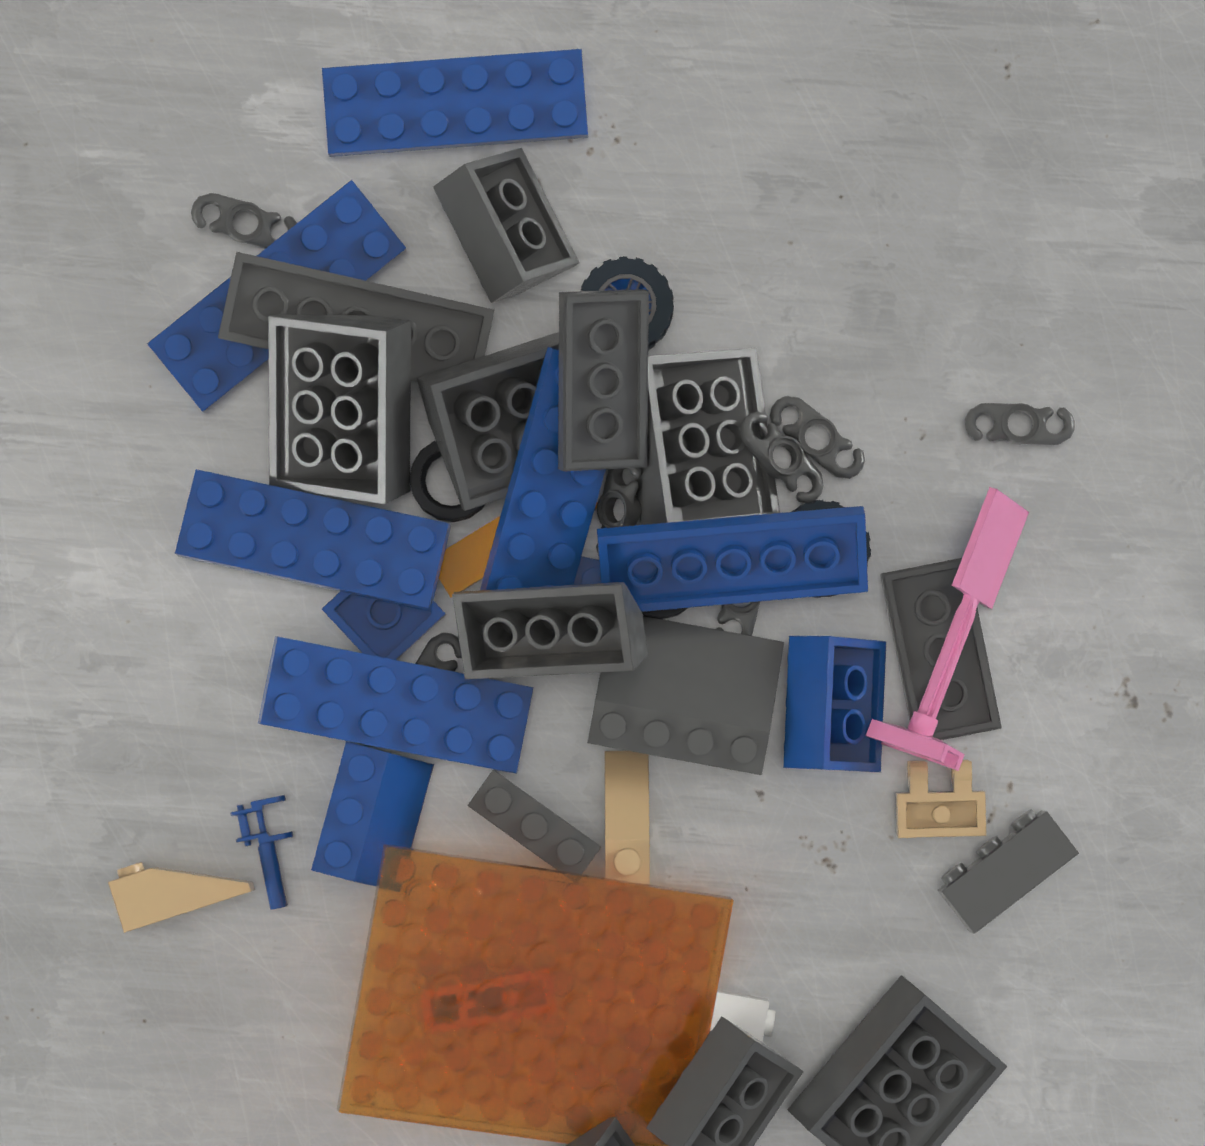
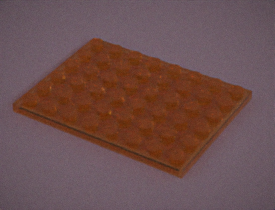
M384 844L339 1093L338 1112L566 1144L571 1143L608 1118L616 1117L635 1146H668L646 1129V1127L710 1032L734 900L728 896Z

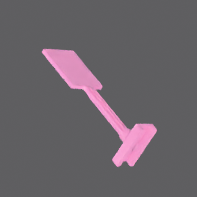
M989 487L953 580L952 586L961 591L964 596L956 610L918 711L913 712L908 728L872 719L866 736L881 741V744L957 771H959L965 754L933 737L938 724L936 717L973 624L976 608L979 603L984 607L993 608L1029 514L1026 509L998 489Z

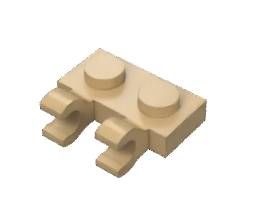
M963 760L959 771L951 769L953 791L928 792L927 762L907 761L909 792L896 793L898 838L986 836L985 791H972V761Z

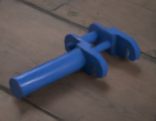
M285 795L251 802L252 808L244 809L243 804L237 805L238 811L230 813L231 816L238 817L242 836L236 839V843L244 841L245 846H250V840L258 838V852L270 910L287 906L274 841L293 837V832L271 836L266 831L262 810H264V805L286 801ZM256 812L260 830L259 834H250L247 819L248 813Z

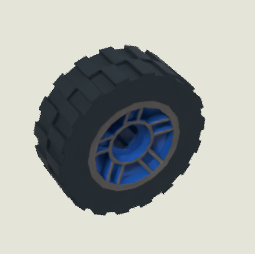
M623 256L617 260L609 259L604 261L602 266L599 268L595 267L590 272L589 277L584 280L581 286V291L637 289L649 291L648 350H650L659 340L663 339L672 321L674 297L672 289L670 290L668 280L658 272V268L653 264L649 265L643 259L637 257L636 259H628L627 256Z

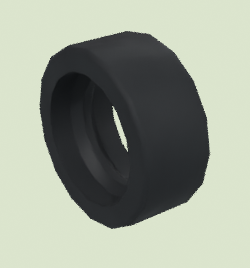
M435 440L420 450L412 463L409 481L413 497L424 512L437 520L457 522L470 519L481 511L485 504L464 511L461 504L450 506L439 503L433 499L427 490V470L432 462L442 456Z

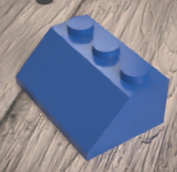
M789 636L783 768L881 772L882 742L866 736L872 719L883 722L886 641L834 636Z
M346 741L311 870L357 883L400 892L434 764Z

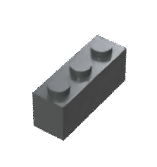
M492 770L467 805L574 883L578 881L601 848L599 844L495 770Z
M1032 809L1028 810L1011 824L1015 830L1002 841L997 836L993 837L976 851L980 858L966 868L963 863H960L942 876L941 879L945 885L939 888L938 892L970 933L975 934L1079 854L1047 811L1041 810L1035 814Z

